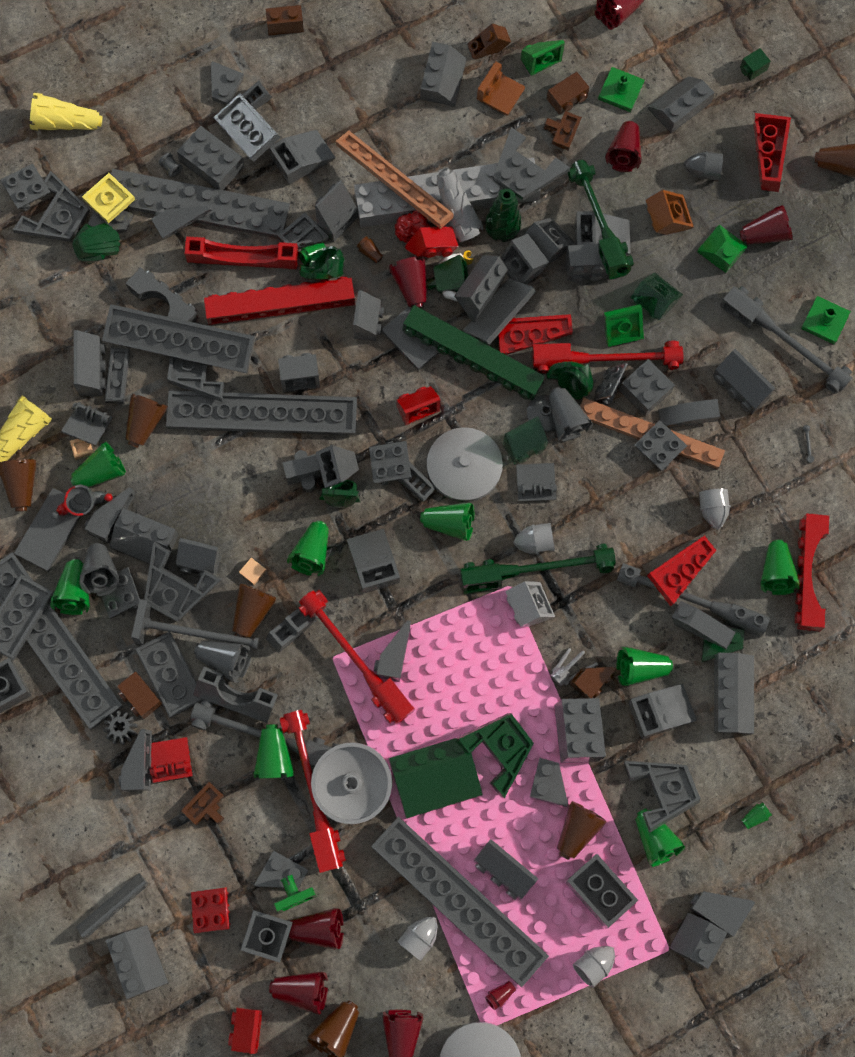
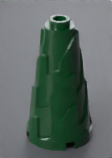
M506 188L498 192L496 200H494L493 205L490 207L489 213L485 218V230L492 239L507 242L513 240L519 234L521 214L518 210V201L515 193L511 189Z

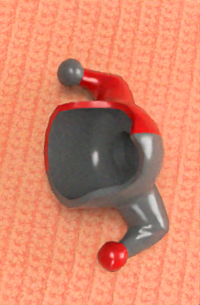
M74 485L66 492L64 502L57 507L56 511L51 513V517L58 519L59 516L69 513L76 516L85 515L91 511L94 505L104 503L105 501L110 502L113 496L103 491L92 492L90 488L84 485Z

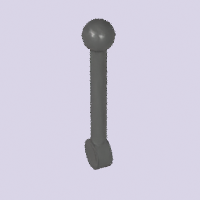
M804 425L803 431L806 436L808 452L806 461L807 463H812L814 457L811 454L810 426Z

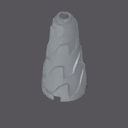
M448 167L439 170L436 182L441 196L440 201L443 206L453 213V219L446 224V227H453L455 237L458 238L459 242L479 235V228L483 231L482 222L479 220L466 193L463 191L456 173L453 170H449Z

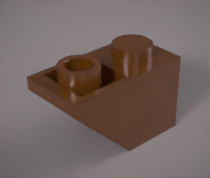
M491 24L467 45L472 58L479 59L499 53L511 43L506 27Z
M614 667L581 668L569 684L585 699L596 698L600 694V688L603 684L611 681L616 669Z

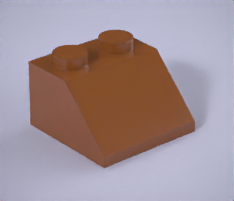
M661 190L646 199L647 211L651 215L652 226L656 233L668 235L694 228L683 195Z

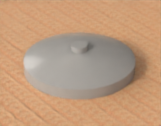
M463 427L445 432L433 443L427 457V473L431 483L440 494L458 502H472L485 497L496 487L502 473V455L497 444L487 434L473 428Z
M361 743L340 744L325 752L316 763L311 779L312 794L320 810L329 818L344 824L363 823L378 815L387 804L392 790L391 771L382 755L370 746Z
M472 1022L459 1027L447 1038L440 1053V1057H521L518 1046L509 1033L501 1027L488 1022Z

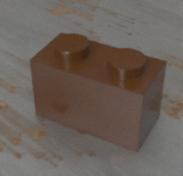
M301 5L265 9L269 36L304 32Z
M576 71L550 88L546 99L560 115L564 111H570L576 103L585 101L588 97L589 86Z
M136 671L117 686L120 689L118 695L124 702L129 701L132 704L130 709L136 717L141 715L145 719L162 705Z

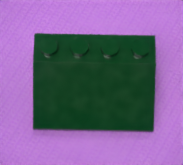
M455 738L389 758L406 819L483 795L472 754H467Z

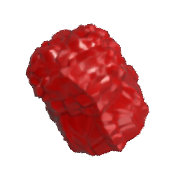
M415 210L412 214L408 213L398 217L395 224V235L400 242L408 243L419 228L430 227V224L425 216Z

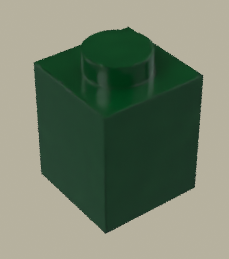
M759 48L743 58L740 65L741 72L751 81L767 71L771 61L762 49Z

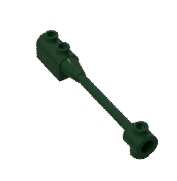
M578 160L571 165L568 178L570 183L576 182L577 185L584 187L601 228L602 239L598 240V253L609 280L626 276L631 271V267L634 266L632 256H626L625 254L628 253L627 243H621L620 239L615 236L605 221L590 184L593 176L596 174L594 165H588L585 160Z
M603 543L596 546V549L593 550V556L523 566L494 564L493 560L488 559L483 561L481 566H475L473 562L465 563L463 565L464 568H460L463 593L469 594L502 589V580L520 575L521 573L593 563L596 569L599 568L600 573H610L614 570L616 560L613 547L608 548L607 544Z

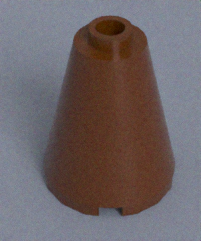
M855 143L820 148L819 152L815 153V163H818L820 168L855 178Z
M132 393L125 440H128V445L139 448V445L144 446L168 406L158 404L154 400Z
M34 459L0 462V476L10 506L15 508V512L27 511V507H31L37 465Z
M240 584L232 631L236 632L234 636L250 638L275 603L276 597L245 584Z
M572 801L569 805L557 849L560 851L559 855L567 860L570 857L575 858L603 828L606 823L605 819L592 810L584 808L583 805Z
M349 1000L347 1003L342 1001L309 1034L307 1041L321 1053L329 1054L327 1057H344L359 1016L358 1006Z

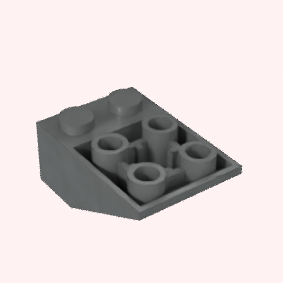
M317 130L283 138L269 148L270 157L289 185L335 159V156Z
M341 180L337 184H332L328 189V193L324 197L321 196L315 203L317 225L333 242L358 218V209Z
M577 211L575 217V245L597 244L598 240L602 239V235L594 211ZM603 214L608 227L615 236L620 239V242L627 243L628 253L625 254L630 255V220Z
M384 529L347 539L363 594L400 583L398 569Z
M683 684L650 692L630 699L628 702L641 740L697 721Z

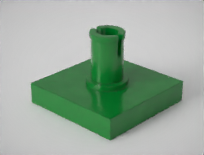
M611 67L598 100L631 113L645 80Z
M817 296L801 329L835 345L851 311Z
M640 304L604 312L606 344L608 347L644 339L643 313Z
M293 875L287 876L290 885H288L286 878L281 879L288 897L274 903L277 912L282 913L316 898L317 895L313 887L301 892L296 886Z

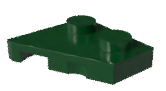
M730 628L735 631V635L727 649L703 639L701 662L714 659V655L717 653H734L742 650L745 630Z

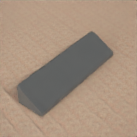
M140 873L137 874L77 926L81 937L88 938L143 891L149 884Z

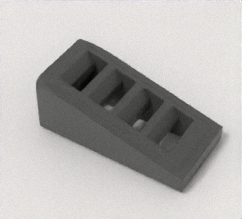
M260 81L256 82L242 94L246 100L249 99L254 109L259 108L273 98Z
M410 463L411 478L413 476L417 478L412 483L409 482L411 478L398 481L424 502L436 487ZM421 481L422 484L416 489L414 486ZM426 485L428 489L423 494H421L420 491Z

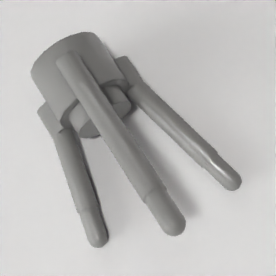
M568 648L558 664L551 670L553 673L550 676L559 686L563 684L567 686L576 675L568 677L571 675L568 670L585 654V651H581L566 667H561L571 651ZM594 663L587 668H595L598 666V663Z

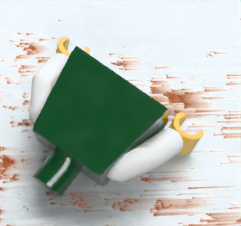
M467 250L464 252V255L457 253L444 257L433 268L435 277L426 279L427 288L429 290L437 288V291L445 298L457 301L455 294L469 276L467 265L472 264L474 258L467 257H470L472 252Z

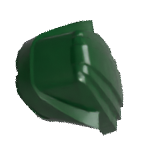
M107 223L93 227L85 224L73 240L72 246L80 262L92 264L103 260L105 256L118 255L120 237L118 232Z
M334 246L317 251L310 260V265H300V276L307 279H332L342 276L345 260L343 253Z
M572 361L552 365L551 369L548 370L547 379L557 380L559 386L566 388L575 399H582L593 390L594 382L588 364L583 365Z
M345 480L329 488L324 486L319 500H324L329 506L342 509L352 506L355 502H360L357 485L351 480Z

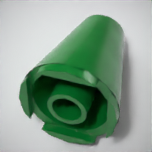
M105 442L71 474L72 479L70 481L73 486L84 485L90 488L125 475L126 470L119 456L116 457L113 453L114 449Z
M472 503L431 507L421 512L420 522L423 523L425 528L464 541H469L472 536L473 528L471 524L474 521V505Z
M312 522L287 558V563L291 562V568L299 573L309 576L312 573H317V576H320L325 570L329 528L324 522Z
M774 540L768 545L760 582L761 590L767 593V590L772 591V595L791 594L796 587L799 589L800 582L788 544L783 542V540Z
M72 559L66 563L50 600V607L53 610L56 607L60 609V613L67 615H82L83 611L86 610V613L89 611V594L82 590L79 583L84 564L81 560Z
M621 647L623 650L618 651L616 669L620 670L621 676H618V680L622 686H630L668 676L673 670V662L668 656L630 647Z
M278 724L266 725V728L262 729L254 778H281L282 775L287 777L294 776L282 728H278Z
M646 808L637 813L635 821L647 861L650 866L656 867L670 861L669 858L674 854L678 856L684 851L685 846L666 824L649 833L643 813L651 810Z

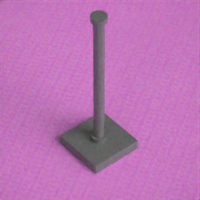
M139 600L131 636L136 645H144L146 632L151 628L222 642L245 644L253 647L255 650L258 648L259 638L250 639L151 621L150 614L152 608L148 600Z

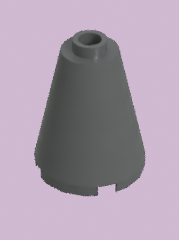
M557 387L551 391L549 400L559 441L562 439V442L578 438L581 436V431L585 430L588 432L593 427L590 418L566 388Z
M101 543L89 546L80 574V586L88 594L90 592L96 593L97 596L110 594L115 591L119 583V575L106 546Z
M201 641L194 650L196 659L211 669L222 673L225 678L234 683L239 682L237 680L239 677L243 678L245 676L251 657L248 656V651L251 652V648L245 644Z

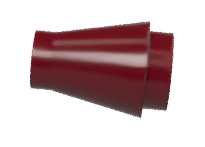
M508 981L488 991L485 999L493 1010L501 1009L516 991V988Z

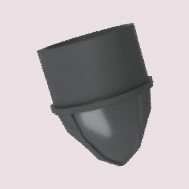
M705 151L689 157L684 162L686 170L694 177L702 180L720 181L723 164L722 153Z

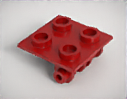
M187 737L152 743L150 775L152 776L153 783L193 776Z
M226 887L191 892L194 933L229 930V925H231L229 923L228 913L230 911H228L229 904L227 900L229 893Z

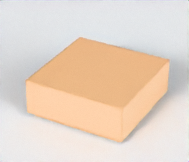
M79 439L70 440L75 460L88 457L93 453L91 444Z
M250 558L239 571V574L255 585L267 570L253 558Z

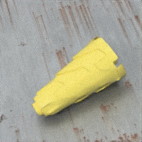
M33 93L34 98H32L30 121H32L30 129L95 130L102 126L103 116H99V112L96 110L79 107L40 93Z
M23 395L17 400V404L0 430V462L8 461L18 449H21L52 420L51 417L35 404L29 402Z

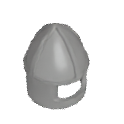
M728 489L699 492L700 511L711 527L719 530L724 525L731 505H729Z
M551 523L532 524L524 528L517 534L514 545L519 550L529 554L539 555L541 551H555Z
M426 917L415 921L408 926V929L397 942L421 961L431 947L433 948L437 936V919L435 917Z
M600 946L586 950L584 955L572 964L576 973L587 985L594 988L603 978L609 975L615 960L614 948Z

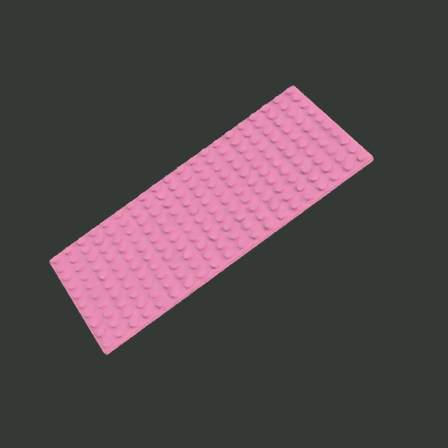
M510 586L411 625L400 682H393L415 709L413 713L397 725L394 722L389 724L383 716L386 713L382 707L377 708L371 701L373 695L363 676L364 674L348 654L343 652L333 657L334 665L367 746L379 752L390 768L392 790L389 800L396 817L398 818L399 816L549 955L524 986L520 987L433 905L479 1021L500 1025L589 986L580 978L572 965L584 955L586 950L600 946L614 948L615 960L609 975L602 980L669 951L667 941L589 763L560 762L554 705L561 699L530 628L520 627L514 618V610L508 604V596L505 592L512 588ZM398 631L353 649L366 666L375 672V661L380 660L381 653ZM507 713H511L534 742L505 798H501L490 784L503 768L483 742H481L471 754L483 795L406 819L389 758L457 738ZM539 758L559 763L568 801L567 807L530 798ZM574 801L603 817L606 823L575 858L570 857L567 860L559 855L560 851L557 849L569 805ZM490 839L538 878L521 900L518 898L516 900L512 899L506 893L507 889L503 885L498 887L490 880L492 878L487 872L483 874L475 867L474 859ZM595 854L601 857L638 899L629 910L607 929L604 928L565 883ZM510 981L516 988V991L501 1009L493 1010L485 999V996L488 995L487 992Z

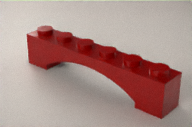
M186 236L184 254L187 263L297 269V243L279 242V244L269 246H237L213 242L203 237Z
M806 513L799 522V530H802V536L798 541V548L801 549V556H798L797 567H800V574L797 575L800 584L799 593L796 594L795 603L798 605V612L795 613V623H797L798 630L820 632L825 628V609L821 608L814 593L812 562L819 541L825 539L829 534V515Z

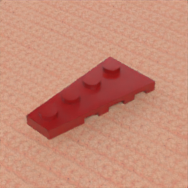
M571 314L512 318L498 334L499 351L507 355L533 347V344H543L571 335L573 333Z
M704 535L650 572L647 577L667 603L672 606L716 552V549Z

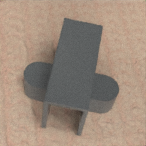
M299 450L295 453L294 460L282 463L287 483L291 485L301 482L305 492H312L315 489L314 479L322 477L317 455L308 456L305 451Z

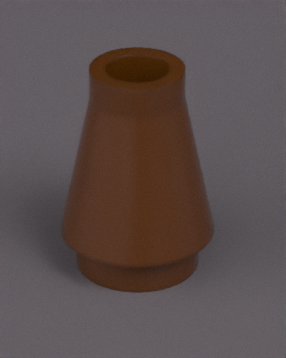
M367 236L356 246L360 253L375 263H378L383 258L373 240Z

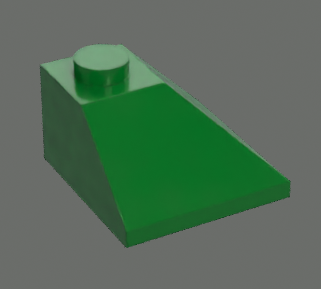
M564 40L538 42L523 48L521 51V61L530 76L562 61Z
M718 225L697 252L727 273L747 249L748 245L721 225Z

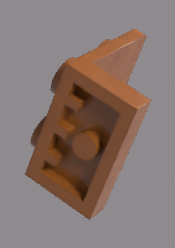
M495 61L477 89V100L508 116L524 92L525 86L503 75L501 72L502 64Z

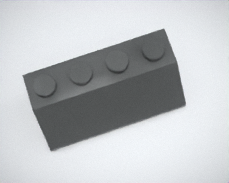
M717 653L714 655V733L754 734V655L741 653Z

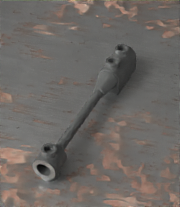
M734 286L723 298L720 307L747 328H750L755 323L772 331L829 375L825 386L830 392L835 394L839 391L841 392L853 378L850 376L852 371L848 367L843 366L840 368L837 366L833 370L779 328L762 307V300L757 297L751 299L747 296L749 291L745 287L740 286L737 288Z
M625 563L622 564L616 581L634 588L638 582L657 589L649 578L640 575L641 569ZM683 592L679 596L681 599L708 608L725 619V625L736 629H743L745 632L760 638L764 635L770 620L769 616L734 603L711 602L687 592Z
M202 700L201 703L197 702L193 708L190 721H192L191 726L206 731L207 727H210L212 722L259 738L261 737L262 730L215 715L216 708H213V703ZM314 737L313 741L304 740L311 767H315L325 752L339 744L333 743L332 747L324 745L325 740ZM285 738L287 748L299 754L296 740Z

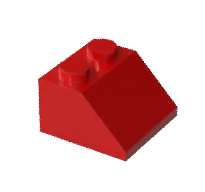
M452 226L442 227L441 229L438 227L419 228L405 245L407 251L418 257L426 256L427 258L434 256L448 257L458 247Z
M424 386L410 395L408 393L401 395L396 400V406L406 426L440 412L441 399L432 386L427 388Z
M237 1008L236 1012H232L231 1024L234 1025V1032L230 1033L228 1046H232L231 1051L250 1054L258 1053L263 1010Z

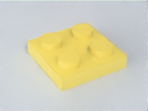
M110 173L82 196L83 200L108 224L135 200V197Z

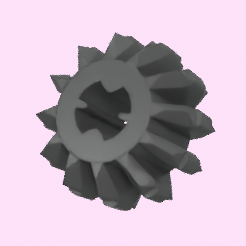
M117 711V717L112 714L109 715L112 719L111 722L105 720L104 723L109 727L104 728L103 731L109 733L106 736L108 740L113 738V744H117L120 740V744L124 745L125 739L129 742L132 741L130 734L137 735L132 729L137 728L138 725L133 723L135 718L133 716L129 717L128 712H125L122 716L121 712ZM119 724H121L124 728L122 732L118 730L119 728H117Z

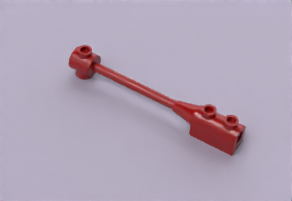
M667 341L664 343L662 352L589 354L571 351V343L533 344L532 348L533 369H537L540 374L548 373V370L551 369L550 367L556 363L569 361L586 364L601 361L662 360L663 365H668V369L675 370L679 368V365L683 364L684 358L683 347L679 346L678 341Z
M313 590L306 594L299 601L301 606L298 609L305 617L309 615L312 618L317 615L364 674L363 676L373 695L371 701L377 708L382 707L386 713L383 716L389 724L394 722L397 725L413 713L415 708L391 678L383 682L375 672L369 669L327 617L323 609L326 607L325 604L328 600L320 590L316 592Z
M302 710L284 714L280 718L283 733H294L314 809L313 816L316 831L309 834L319 873L342 867V862L346 861L343 849L339 850L337 842L341 841L339 832L333 829L327 816L316 804L312 794V769L302 731L307 729L306 725L310 724L308 714L303 713Z

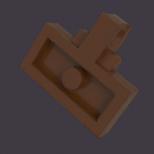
M565 111L561 120L557 119L554 121L547 118L544 129L551 132V135L554 136L552 145L568 151L582 117Z
M208 782L181 812L195 825L203 818L207 821L212 818L219 825L224 818L217 812L220 808L217 803L224 795Z

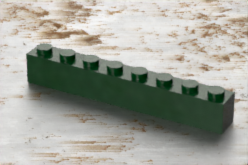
M415 305L403 323L402 330H404L406 335L421 339L420 341L426 346L432 345L436 347L439 353L443 355L448 354L457 363H464L470 366L472 371L476 373L481 372L486 375L487 379L503 384L502 386L509 391L514 390L523 399L533 400L544 382V375Z

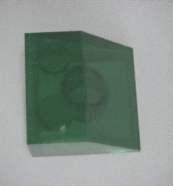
M653 273L641 281L630 298L634 300L636 305L640 304L641 307L647 310L652 318L660 320L667 315L682 298L683 294L658 274Z
M537 416L505 433L503 447L514 464L517 462L523 463L530 458V455L534 453L540 454L546 449L548 440L539 417Z

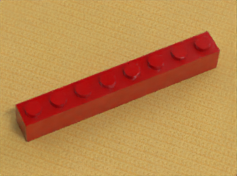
M339 277L337 280L329 281L328 279H323L316 283L303 282L300 285L294 286L287 284L279 288L266 287L263 290L257 291L250 289L243 293L229 292L227 295L221 296L214 294L204 298L208 325L353 306L355 305L352 278Z

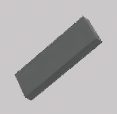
M111 348L105 394L106 403L125 404L130 349Z

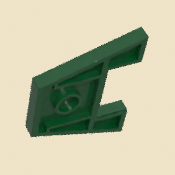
M511 713L500 716L455 738L467 754H470L483 742L503 770L490 784L501 798L506 797L534 744Z

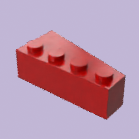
M755 113L753 125L761 190L779 192L791 117Z

